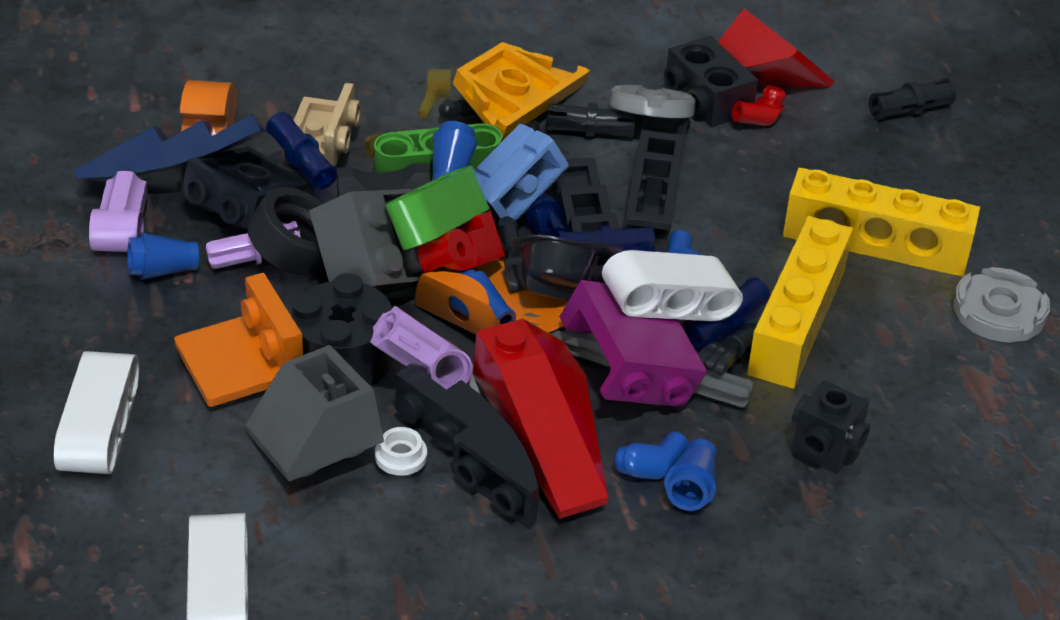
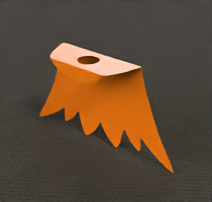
M505 258L500 261L496 259L471 268L475 271H482L488 276L506 304L516 313L515 321L525 319L528 322L538 324L535 326L548 333L564 327L559 316L569 300H556L530 293L527 290L511 293L506 277ZM447 271L428 272L420 276L415 294L416 306L475 335L476 331L500 325L495 313L489 306V297L486 289L475 279L459 272ZM449 297H457L465 304L469 311V318L451 308ZM532 313L541 317L525 316V314Z

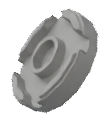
M617 85L611 89L609 105L611 107L640 115L687 118L692 117L695 112V98L692 95L667 88L650 90L643 87V85Z
M991 267L982 269L981 274L972 277V272L964 275L957 284L953 298V311L960 323L977 335L989 340L1008 343L1026 341L1040 334L1047 323L1050 313V299L1045 291L1044 295H1042L1036 289L1038 283L1027 275L1012 269Z

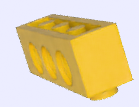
M798 167L789 194L783 237L797 240L808 216L827 219L853 228L849 252L963 277L975 234L980 206L967 204L956 199L948 200L920 194L914 190H902L874 184L868 180H855L832 175L822 170H809Z

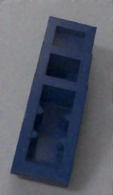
M253 114L218 133H215L210 122L201 120L167 139L161 128L153 126L73 170L77 179L96 180L113 178L116 176L117 171H132L136 176L180 168L187 165L188 159L229 151L266 133V130L258 116Z

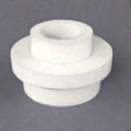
M395 427L389 429L383 434L384 442L375 447L377 465L389 474H413L419 471L427 461V446L419 433L411 428Z

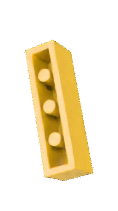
M807 217L754 330L747 372L748 376L792 389L795 388L845 272L853 228L827 219Z

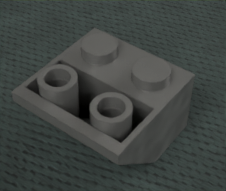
M413 189L348 192L309 210L329 282L334 281L338 275L351 273L358 275L362 278L364 284L376 288L384 295L417 286L420 276L424 273L418 259V246L403 250L385 206L386 203Z
M330 345L283 363L246 423L248 434L288 482L299 477L310 476L317 472L318 469L347 457L360 455L366 449L384 442L374 389Z

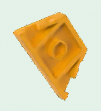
M502 42L457 69L453 85L485 124L493 125L500 129L504 140L520 123L526 125L547 111L550 103L557 104L584 86L590 70L582 66H577L575 73L551 67L552 57L531 53L520 47Z

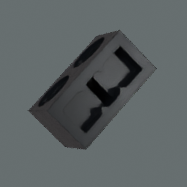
M712 36L668 49L667 67L664 70L665 83L669 89L692 95L695 98L694 113L710 128L733 121L732 108L737 101L755 103L758 79Z

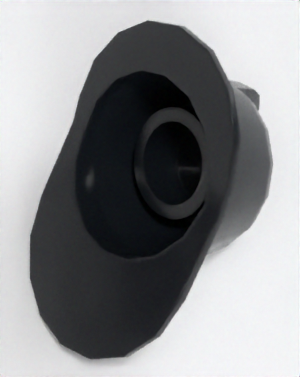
M549 235L520 236L513 239L510 245L512 251L522 258V275L525 289L530 293L556 300H569L581 280L591 281L596 266L604 265L612 256L624 251L622 247L614 244L571 241Z

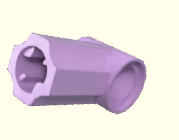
M117 171L116 176L107 180L100 209H92L90 216L89 241L92 251L127 252L129 237H140L141 232H144L143 212L148 194L147 183L138 178L134 172Z
M394 306L387 313H383L374 325V332L370 342L404 366L413 365L445 389H448L460 380L466 384L469 382L473 367L469 356L400 308ZM448 356L445 367L436 372L438 362Z

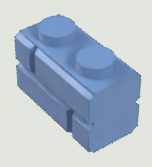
M520 123L474 170L489 206V210L484 213L491 211L495 225L505 216L512 217L517 221L569 167L568 162L549 135L537 130L534 131L532 128Z

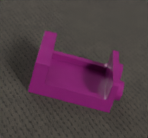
M581 280L559 316L566 330L593 333L611 367L610 374L600 388L604 399L684 407L707 373L705 366L678 319L627 316L622 312L606 283Z

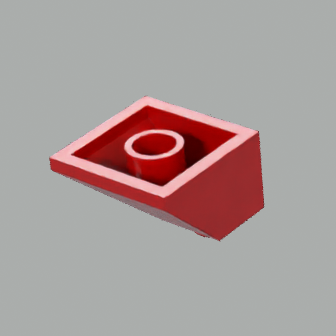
M746 9L742 10L718 41L722 47L758 79L759 85L830 88L835 82L799 50Z

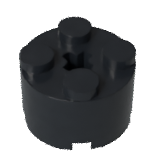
M344 273L338 275L334 281L319 284L294 297L292 301V318L302 333L303 355L330 345L370 386L386 375L391 356L370 342L374 332V325L383 313H387L392 309L389 300L383 293L370 285L364 284L362 278L358 275Z

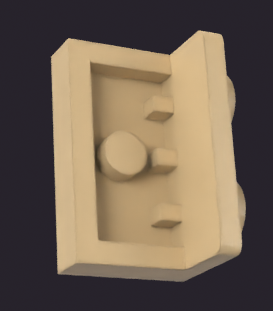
M344 84L338 101L303 97L281 148L282 163L296 164L303 167L335 169L340 154L347 153L349 150L351 126L357 127L360 121L361 101L355 100L354 84Z

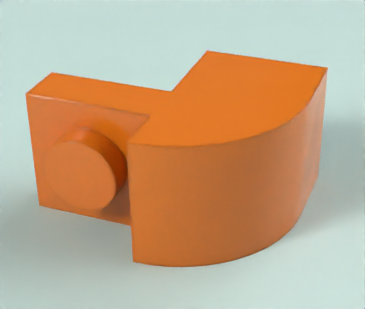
M187 80L183 89L179 112L182 116L181 132L201 120L210 122L215 133L236 122L238 90L235 84L230 82Z

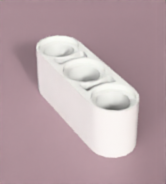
M627 250L617 253L608 259L602 269L603 280L622 312L631 317L719 321L735 313L743 301V295L722 262L714 256Z
M94 351L83 352L55 437L54 464L58 471L98 474L113 473L138 388L139 360L137 355Z
M246 513L193 515L189 517L187 620H248Z

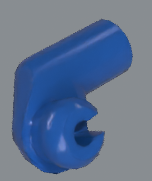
M672 431L667 434L658 446L643 443H631L629 446H622L615 453L614 463L617 470L622 474H629L642 479L658 480L666 476L670 468L686 451L689 443L685 436Z

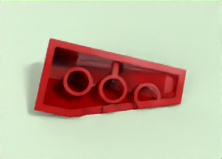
M525 319L476 331L473 375L490 404L510 425L525 448L533 466L536 480L559 519L606 505L608 502V492L587 379L566 344Z

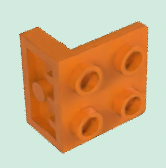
M264 272L245 278L246 299L241 300L243 316L184 333L174 338L175 348L208 406H216L267 390L283 363L303 356L302 333Z

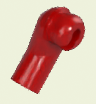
M769 85L764 88L763 97H759L755 103L737 101L732 108L733 121L758 126L774 124L784 109L782 103L786 97L785 91L777 86Z

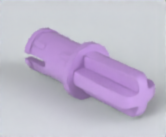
M296 221L284 224L290 232L301 238L300 232L297 231L298 225ZM248 233L210 241L206 244L208 262L214 269L253 260L256 261V264L262 263L263 257L254 248Z

